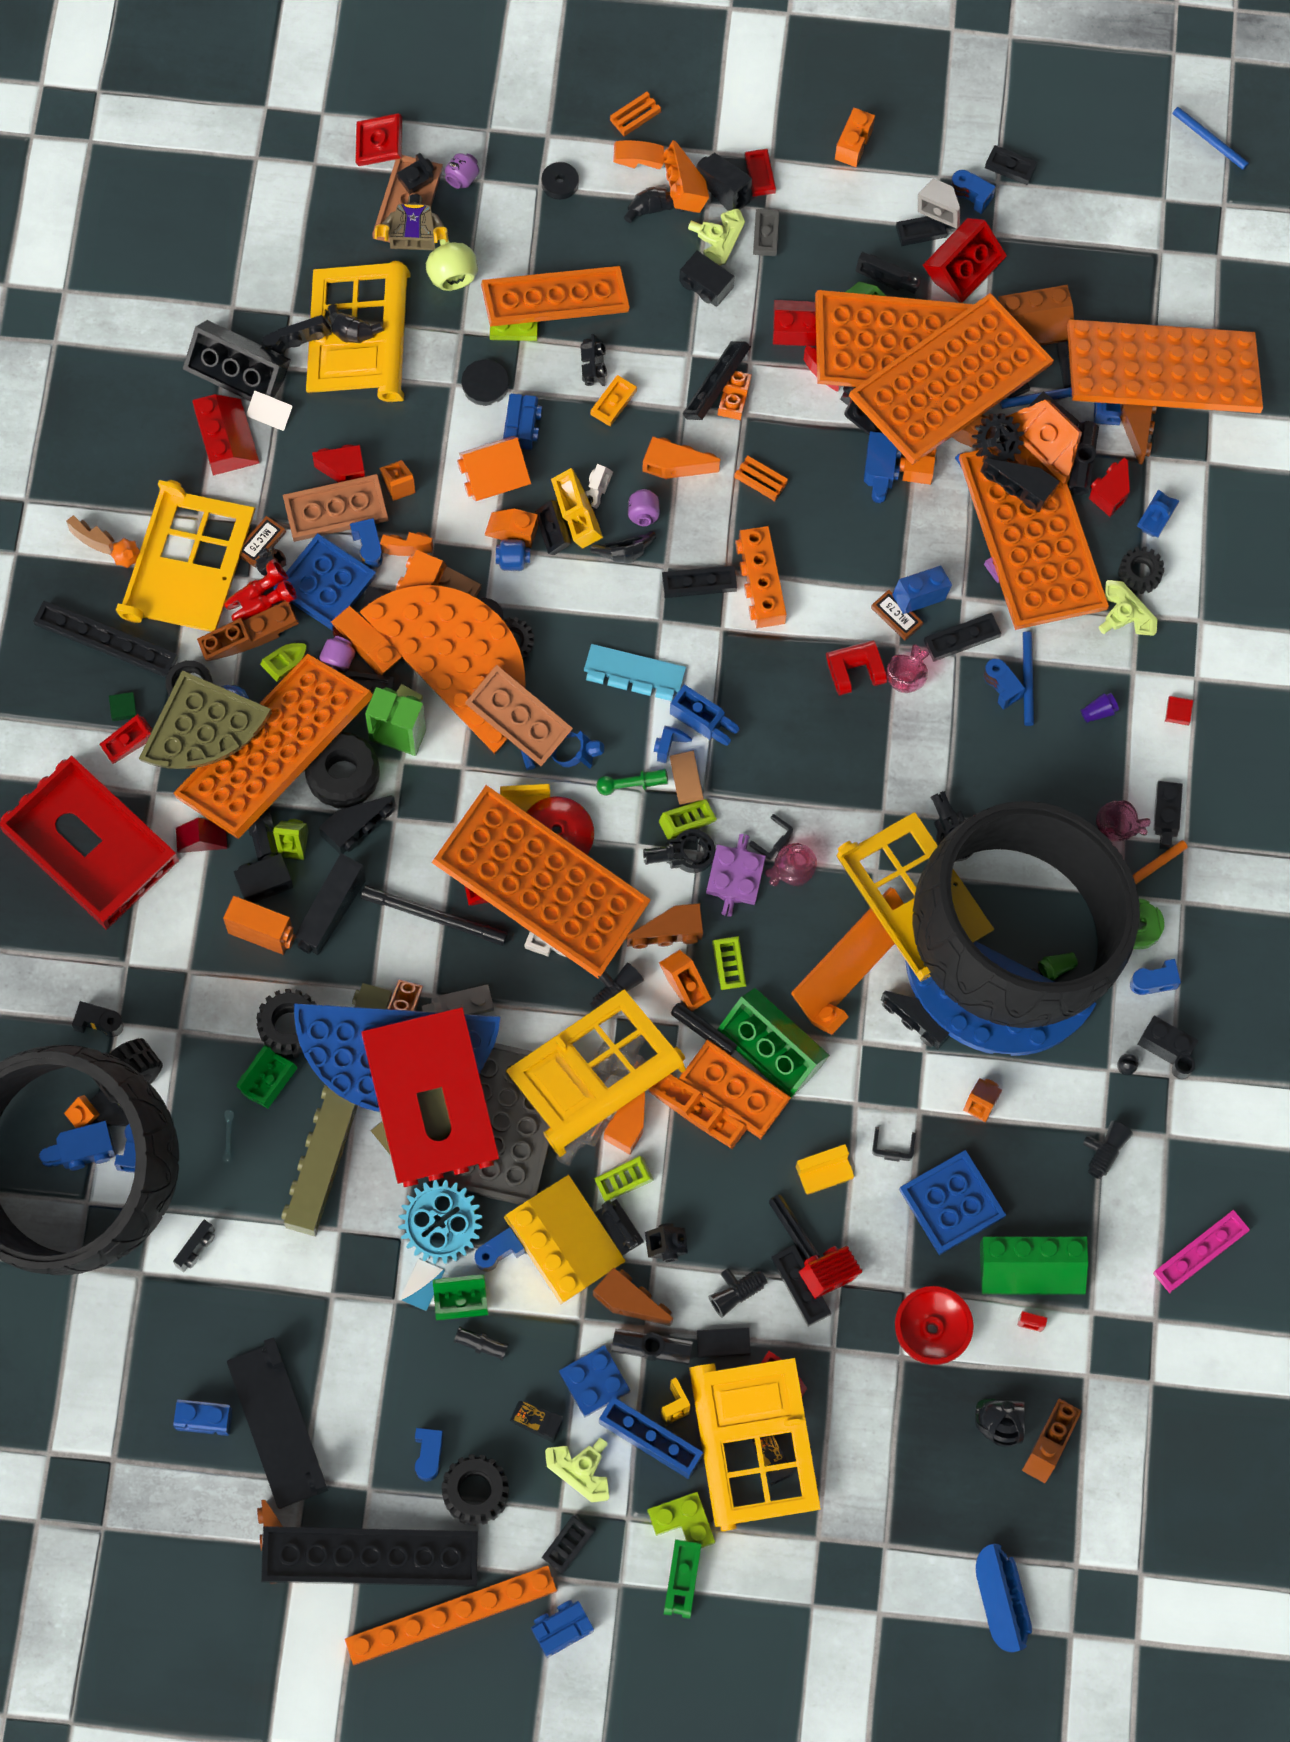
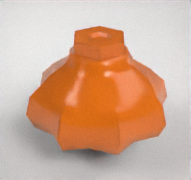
M123 538L121 541L113 543V550L110 555L116 565L124 566L128 569L132 564H136L140 549L137 547L136 541H129Z

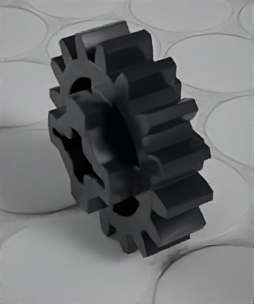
M1003 413L998 415L989 414V419H980L983 425H976L975 429L978 431V434L972 435V438L977 439V443H974L972 447L979 449L976 456H984L983 463L986 458L1005 462L1007 460L1015 461L1013 454H1021L1018 445H1024V442L1019 440V437L1024 435V433L1017 431L1020 424H1012L1013 417H1005Z

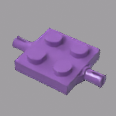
M739 834L737 847L730 848L717 844L706 894L718 896L724 900L721 914L725 916L729 907L728 917L732 916L734 903L743 902L755 905L766 857L746 850L750 837L745 835L744 843H742L744 834Z

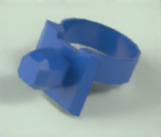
M582 731L578 734L570 732L566 738L577 737L581 743L580 751H578L574 758L566 762H559L557 760V748L551 754V757L562 767H572L581 761L590 769L593 757L604 753V744L598 740L592 741Z

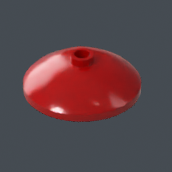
M548 797L536 802L527 810V814L550 830L555 826H559L562 829L561 833L558 834L560 837L586 855L589 854L594 841V826L590 815L579 803L566 797Z
M928 1286L917 1289L902 1301L896 1313L895 1333L898 1342L910 1357L921 1363L940 1365L951 1362L966 1350L972 1339L974 1324L971 1311L958 1294L947 1288ZM928 1326H936L937 1332L930 1333L928 1331Z

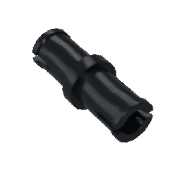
M459 1326L454 1339L455 1343L475 1349V1353L480 1354L483 1352L502 1361L509 1345L488 1338L485 1333L480 1335Z

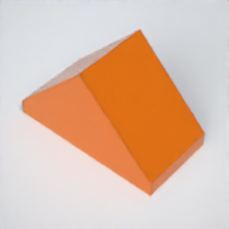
M402 460L379 468L393 501L415 493L413 474Z

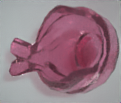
M913 645L910 656H893L886 672L887 680L891 686L898 692L905 694L920 689L927 681L928 669L923 660L929 655V652L926 650L921 651L918 645Z
M1126 800L1106 803L1100 808L1096 817L1098 829L1112 841H1124L1132 836H1136L1138 833L1145 836L1148 833L1145 827H1149L1151 823L1149 818L1138 819L1134 806Z
M800 843L788 844L778 852L773 868L766 870L765 874L767 877H771L769 883L772 886H777L780 880L793 886H802L813 877L817 868V859L813 851L806 845Z

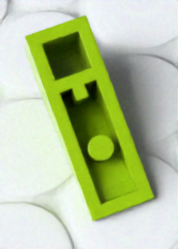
M298 819L281 821L274 827L273 831L278 853H281L282 858L304 860L308 839L307 824Z

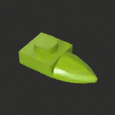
M292 643L284 645L262 659L260 665L277 682L285 677L302 660L306 651V644Z

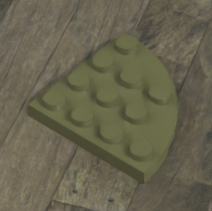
M182 670L139 760L153 766L170 769H191L216 763L231 756L248 744L265 725L272 710Z

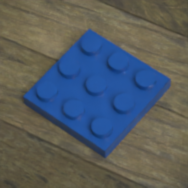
M317 533L287 570L288 579L286 581L293 585L297 595V599L290 603L333 631L335 626L331 621L346 608L352 607L377 575L375 571Z
M966 1150L899 1188V1191L939 1255L1006 1217L1005 1212Z

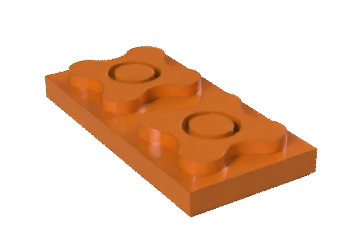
M710 1040L705 1042L687 1066L686 1071L678 1078L701 1092L704 1098L723 1108L726 1114L743 1123L747 1130L759 1139L764 1137L791 1100V1097Z

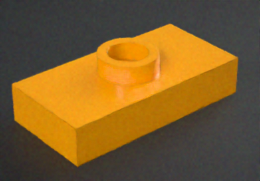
M617 375L593 406L590 415L611 427L637 392V386Z

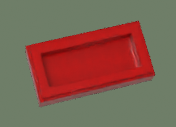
M768 149L745 152L744 157L748 175L752 178V196L775 194L776 187Z

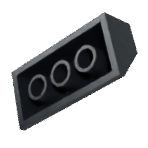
M206 320L195 326L182 369L251 401L254 391L272 398L275 397L285 380L291 359Z

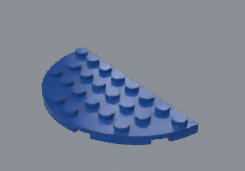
M977 941L973 943L991 961L1015 975L1034 981L1054 982ZM905 960L911 988L916 999H919L929 1015L949 1032L950 1037L968 1047L989 1054L1000 1053L1021 1056L1050 1049L1062 1043L1078 1030L1096 1005L1094 1002L1090 1007L1075 1016L1043 1027L1016 1028L1008 1027L1007 1025L1003 1026L992 1023L990 1020L987 1021L966 1011L949 998L932 977L920 982Z
M294 1003V1020L299 1044L316 1075L340 1097L360 1107L380 1112L361 1031L439 1013ZM464 1014L479 1073L495 1045L499 1031L500 1016Z

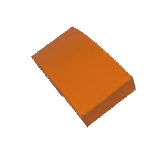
M616 141L614 143L613 162L634 169L639 163L660 170L664 163V146L643 141Z
M739 371L733 373L723 389L718 416L741 420L752 374Z
M409 532L407 540H403L402 537L397 535L387 536L383 534L380 546L382 553L389 555L410 556L415 554L416 549L428 554L433 551V539L421 532L416 534Z

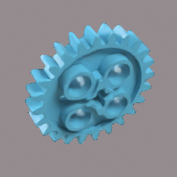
M434 1180L432 1188L425 1182L423 1183L424 1191L421 1192L415 1188L417 1196L413 1198L407 1195V1199L411 1202L410 1205L401 1206L407 1211L406 1214L399 1215V1218L405 1220V1224L398 1226V1228L407 1232L401 1236V1239H410L406 1247L408 1249L416 1247L414 1256H418L423 1252V1261L425 1262L430 1256H433V1264H437L439 1257H442L444 1264L448 1263L449 1256L454 1261H458L457 1253L460 1252L462 1255L467 1256L465 1247L475 1248L471 1239H480L474 1233L475 1230L483 1229V1226L476 1224V1220L483 1218V1215L475 1214L480 1205L471 1204L475 1198L474 1195L465 1197L467 1188L462 1189L460 1192L457 1191L458 1183L456 1182L452 1188H449L448 1180L443 1182L442 1187L439 1186L437 1180ZM443 1196L448 1197L450 1200L449 1208L445 1211H440L436 1206L437 1200ZM454 1208H460L456 1214L445 1220V1228L438 1226L426 1237H422L424 1231L437 1223L435 1219L437 1216L443 1218ZM421 1212H425L429 1216V1223L424 1227H419L416 1223V1217ZM457 1217L464 1218L466 1222L465 1228L460 1232H456L452 1228V1222ZM436 1233H442L445 1237L444 1245L439 1248L434 1247L431 1243L432 1236Z

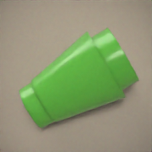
M1073 952L1047 956L1038 962V969L1044 977L1053 981L1076 967L1078 962Z

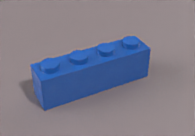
M615 1397L611 1398L599 1418L600 1425L687 1479H690L703 1457L701 1450Z

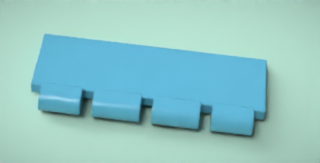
M591 644L584 667V672H588L586 681L603 684L605 677H609L608 686L627 690L629 683H633L632 692L651 696L654 688L657 689L656 698L672 701L674 693L677 694L680 691L686 671L685 666Z

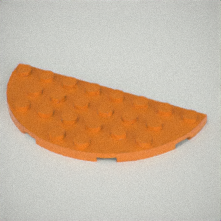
M418 585L398 589L379 597L364 607L360 614L389 641L414 671L495 755L508 739L468 707L465 702L496 665L526 689L525 669L519 646L514 635L501 617L488 605L468 593L435 585Z

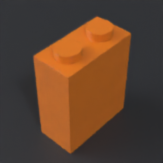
M515 436L459 453L458 467L461 474L465 473L467 482L464 483L468 497L472 496L475 501L531 484L520 444Z
M233 896L223 917L228 934L284 955L286 949H290L295 940L290 917Z

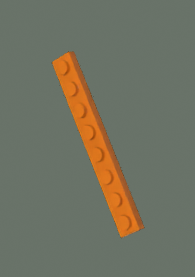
M547 1565L345 1638V1642L354 1666L556 1593L557 1590Z

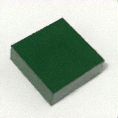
M133 692L109 695L112 721L132 719L137 715Z

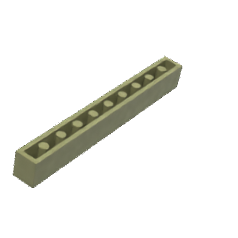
M362 983L361 989H356L352 1004L355 1007L387 1009L392 997V991ZM326 1084L321 1095V1099H324L322 1107L317 1108L313 1122L316 1123L314 1132H309L305 1146L308 1147L306 1156H301L297 1170L300 1171L298 1181L293 1180L289 1195H292L290 1205H285L281 1217L287 1229L315 1237L358 1105L340 1097Z

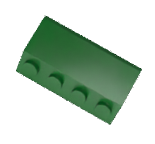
M756 988L741 996L717 1029L737 1044L736 1051L778 1089L791 1098L817 1073L830 1056Z
M983 1237L980 1242L981 1294L1085 1295L1088 1271L1087 1237Z

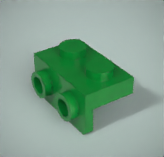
M265 1045L256 1055L246 1072L241 1076L236 1087L246 1098L268 1109L298 1067L293 1062L275 1054L270 1047Z
M485 1275L444 1277L432 1281L436 1320L488 1315Z

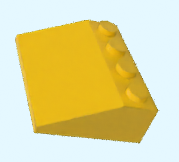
M569 1175L504 1216L505 1221L560 1304H563L608 1274L613 1267L617 1268L626 1262Z

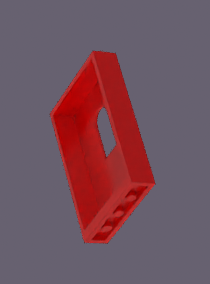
M72 755L67 760L64 759L59 762L55 771L49 777L45 776L42 778L37 788L31 794H25L20 799L19 805L13 810L7 811L0 821L2 832L106 930L179 862L176 852ZM64 814L76 815L102 842L84 857L57 832L56 822L60 816Z
M463 1007L361 1031L397 1184L403 1183V1187H409L419 1184L418 1179L428 1177L429 1181L444 1178V1172L453 1170L454 1175L469 1172L468 1166L479 1164V1169L494 1166V1160L499 1159ZM442 1087L450 1119L451 1132L445 1140L434 1141L426 1134L417 1093Z

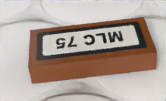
M266 516L245 540L240 557L256 568V560L260 558L258 553L265 548L269 550L274 547L286 533V530Z
M888 590L871 605V609L906 641L923 625V622L913 612L903 614L892 595L893 593Z

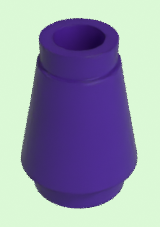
M1103 693L1080 711L1085 722L1088 723L1115 715L1114 712L1119 711V707L1112 693L1106 695Z

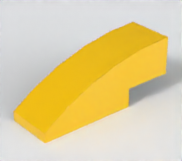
M570 468L552 478L551 481L562 517L568 522L573 541L581 548H585L602 539L603 536L594 511L574 470Z

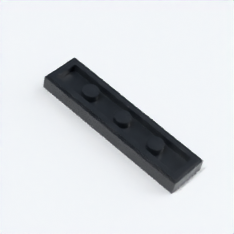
M731 341L684 410L683 416L687 420H703L750 350L751 346L746 341Z

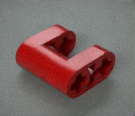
M874 640L826 652L827 664L839 696L852 692L847 670L866 665L873 686L887 683L886 672Z

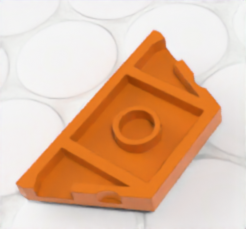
M1043 400L1033 406L1023 408L1018 412L1008 415L1013 417L1012 424H1020L1017 431L1024 433V435L1019 437V440L1024 442V446L1063 484L1067 483L1082 432L1049 400Z

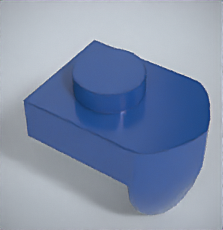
M665 725L662 737L656 738L653 752H657V761L667 763L672 741L692 742V738L677 728Z

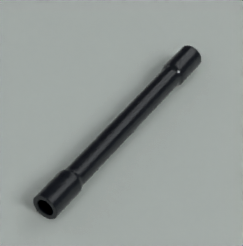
M369 885L364 886L361 894V899L381 906L385 905L478 936L483 940L500 946H504L508 932L442 912L389 894L384 890Z

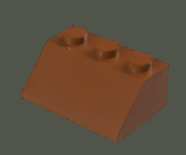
M1068 285L998 296L997 301L1040 346L1068 341L1067 324L1069 319L1074 320L1073 304Z

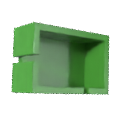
M376 687L365 713L369 740L416 756L426 732L423 703L413 696L399 697L397 692L390 688L381 689Z

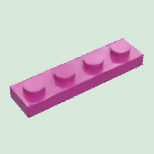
M1232 1210L1156 1269L1153 1274L1170 1294L1247 1234L1250 1229L1237 1213Z

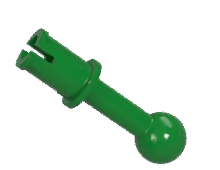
M666 769L650 772L641 770L640 776L621 779L603 776L598 779L596 788L604 796L611 795L615 789L640 785L643 786L644 790H647V787L667 785L668 775Z

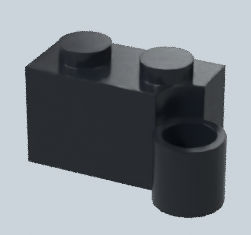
M1154 1015L1137 1045L1172 1064V1073L1177 1079L1188 1078L1195 1068V1062L1190 1055L1198 1040ZM1185 1063L1189 1071H1181L1177 1064Z

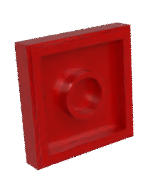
M399 113L357 121L355 163L358 166L402 158V116Z

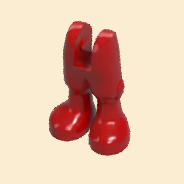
M275 559L267 563V574L262 579L249 582L247 586L237 591L225 601L224 605L227 610L237 608L240 605L243 607L231 616L232 621L239 618L244 621L271 608L275 603L283 600L291 602L297 599L293 585L286 581L288 575ZM278 584L275 590H273L269 594L263 595V593L267 589Z

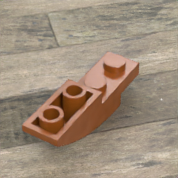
M284 601L244 621L239 618L197 638L205 660L211 661L242 653L279 638V633L299 624L291 603Z

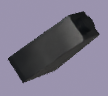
M715 152L709 157H703L698 162L697 169L705 178L708 191L727 211L733 209L740 210L750 203L752 178Z

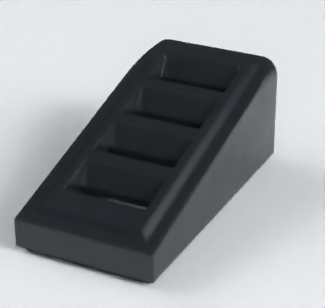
M573 1514L541 1558L563 1574L596 1531V1528L578 1514ZM574 1524L586 1532L584 1537L572 1528ZM567 1532L579 1541L578 1545H575L565 1537ZM560 1542L564 1543L573 1550L572 1553L569 1554L558 1544ZM555 1550L567 1560L562 1563L551 1553Z

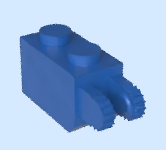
M870 431L864 482L868 486H873L872 499L875 503L881 504V502L885 501L888 488L892 489L893 480H898L900 466H895L896 458H901V452L883 433Z
M685 684L670 703V715L709 740L714 738L721 744L728 746L731 739L718 730L720 726L734 734L739 731L738 725L725 717V712L722 708Z
M106 1121L61 1132L56 1138L57 1145L42 1149L39 1154V1158L45 1167L52 1168V1166L63 1165L65 1169L70 1168L71 1171L82 1169L85 1167V1164L92 1162L96 1164L110 1161V1157L116 1156L110 1129Z

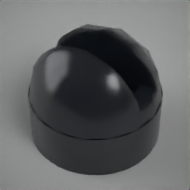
M1124 1054L1119 1058L1117 1068L1124 1075H1132L1138 1068V1060L1132 1054ZM1122 1061H1131L1134 1062L1135 1065L1130 1063H1122Z

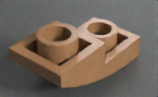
M74 515L66 520L69 531L81 542L97 551L111 554L114 539L106 530L102 532L98 526L91 530L83 519L79 521Z
M694 750L671 755L670 761L679 805L704 800Z

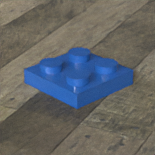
M605 1345L559 1370V1374L584 1418L607 1406L612 1397L619 1399L630 1393L627 1383Z

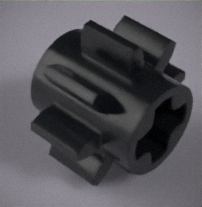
M274 547L269 550L265 548L258 553L260 558L256 560V567L263 576L267 574L266 565L272 559H275L282 568L286 566L285 555Z

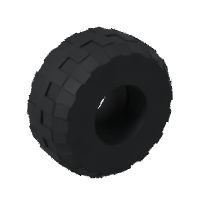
M340 732L305 769L306 781L312 794L320 802L334 808L351 807L366 801L375 791L380 776L379 761L374 748L370 746L368 741L358 735ZM347 761L356 766V771L345 779L333 778L328 774L331 766L337 762Z

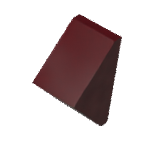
M196 818L176 828L177 853L227 849V832L210 820Z

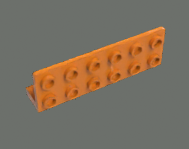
M890 887L883 894L892 910L904 904L894 888ZM871 908L791 993L811 1023L831 1035L848 1018L846 1012L836 1006L895 944Z

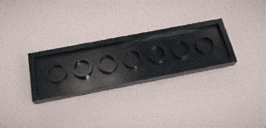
M263 1526L261 1582L476 1587L478 1531Z

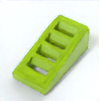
M707 799L663 812L659 819V824L667 839L677 838L685 830H698L715 822L717 818ZM697 809H701L705 818L701 819ZM688 813L692 814L695 820L694 822H692ZM679 817H682L685 825L682 824Z
M739 936L713 940L712 945L721 990L746 987ZM733 946L734 951L721 952L720 947ZM735 956L734 961L722 962V957ZM737 966L735 971L724 972L723 967ZM736 975L739 977V980L725 982V977Z
M641 1156L594 1178L605 1202L654 1181L644 1158ZM634 1167H639L642 1178H638ZM625 1171H629L633 1180L630 1184L624 1173ZM619 1175L624 1187H619L614 1176ZM607 1179L610 1180L614 1189L611 1193L605 1182Z

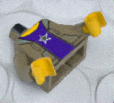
M412 194L408 197V204H398L396 211L391 212L382 224L375 226L374 239H377V237H384L385 241L389 239L390 249L435 250V243L438 240L444 239L448 242V231L438 215L431 212V206L422 205V196Z

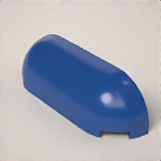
M991 1544L982 1549L977 1557L976 1577L993 1640L1001 1649L1007 1652H1017L1027 1647L1026 1642L1028 1634L1032 1633V1624L1018 1569L1013 1557L1008 1558L1004 1551L1001 1550V1545Z

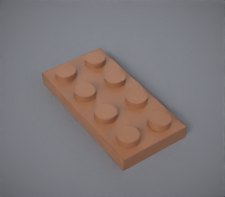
M402 155V158L395 160L375 226L382 224L391 212L396 211L398 204H408L409 193L398 180L397 172L416 162V158ZM431 162L434 167L433 182L412 193L422 196V205L432 206L443 171V164ZM374 227L373 234H372V235H373V239H374V237H375V227ZM377 237L376 240L385 241V238Z
M377 474L283 495L294 542L314 538L317 533L323 536L350 530V523L374 518L375 524L388 521Z
M498 665L493 668L465 702L468 707L539 766L546 762L573 729Z

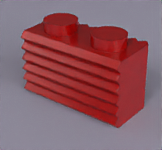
M834 1246L825 1251L823 1257L818 1258L817 1255H814L804 1262L805 1267L799 1271V1274L814 1299L851 1283L862 1273L860 1265L857 1264V1260L854 1259V1255H852V1251L849 1250L848 1246L840 1249Z

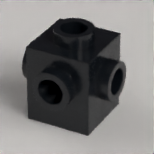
M665 1223L659 1225L658 1228L645 1232L649 1258H659L663 1262L668 1263L677 1261L678 1256L688 1254L685 1228L674 1227L673 1223Z

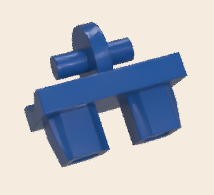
M1158 490L1137 527L1149 536L1159 538L1176 509L1179 500L1168 497Z

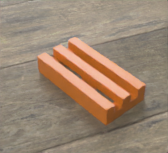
M645 92L610 115V121L623 136H626L661 113V107L655 104V100L650 98L648 92ZM649 107L652 108L640 117H638L637 119H635L634 121H632L631 123H629L628 125H626L625 127L622 126L631 119H634L637 116H639L640 113H642Z
M748 455L734 478L773 501H776L788 483L786 477ZM744 471L754 476L755 478H757V480L761 481L762 483H766L767 485L776 489V491L774 492L773 490L767 488L761 483L745 475Z

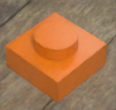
M85 1095L79 1096L64 1113L75 1128L91 1125L100 1115Z

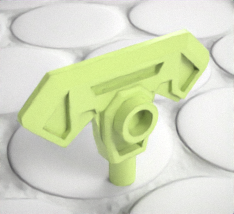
M739 209L722 213V225L711 222L700 224L692 220L689 224V230L697 232L699 238L712 245L703 250V254L719 266L726 264L745 224Z
M1107 580L1105 584L1106 599L1117 604L1106 616V621L1098 627L1101 633L1105 634L1112 628L1117 630L1134 621L1136 634L1155 635L1157 633V618L1123 581Z
M599 1438L593 1447L588 1446L573 1459H571L568 1446L551 1447L545 1450L547 1467L591 1503L608 1501L607 1477L593 1476L602 1458L601 1452L608 1445L606 1441Z

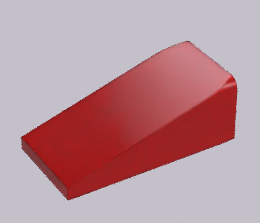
M137 714L99 745L112 764L145 745L153 730L145 718Z

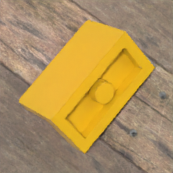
M550 784L500 786V795L527 812L536 802L550 797Z
M846 1144L797 1161L796 1169L807 1195L854 1178L848 1161L849 1152Z
M676 1377L671 1379L670 1390L676 1401L662 1407L661 1418L665 1426L689 1415L690 1403Z

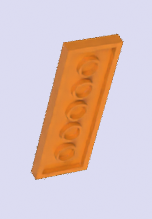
M620 266L485 279L481 282L490 327L626 313L630 308Z

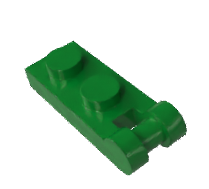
M675 1539L664 1615L672 1616V1613L681 1614L682 1618L690 1619L702 1543ZM674 1596H685L684 1604L675 1603Z

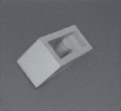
M933 178L918 193V212L958 229L960 226V206L954 188Z

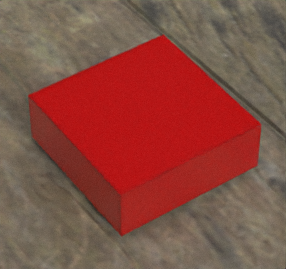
M1169 696L1165 722L1189 726L1193 700Z
M1022 1311L1017 1325L1041 1332L1046 1327L1047 1317Z

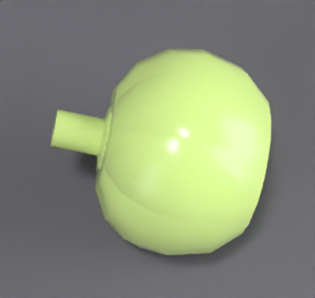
M440 239L441 246L431 252L426 261V271L433 285L446 291L457 290L469 285L478 272V261L473 250L464 243H450L449 239L448 242ZM464 278L463 282L460 281L458 284L454 283L451 285L448 283L451 281L457 282L458 279Z

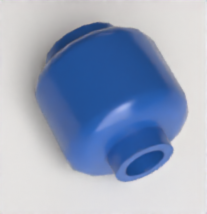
M503 539L500 545H496V564H499L501 570L522 571L525 563H530V548H526L523 540Z

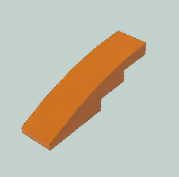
M671 1074L647 1090L689 1122L731 1149L734 1148L747 1130L743 1123L726 1114L723 1108L704 1098L701 1092Z

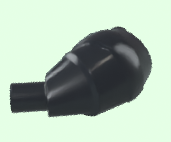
M648 187L637 193L627 208L628 212L624 216V220L632 223L636 216L672 210L674 204L670 192L666 188Z
M336 304L328 306L330 314L328 320L331 325V331L343 342L362 343L374 338L375 334L384 331L381 322L370 326L368 322H364L357 317L339 312Z
M649 531L645 535L613 543L593 544L590 550L592 554H599L614 562L630 564L643 555V552L656 539V534L653 531Z

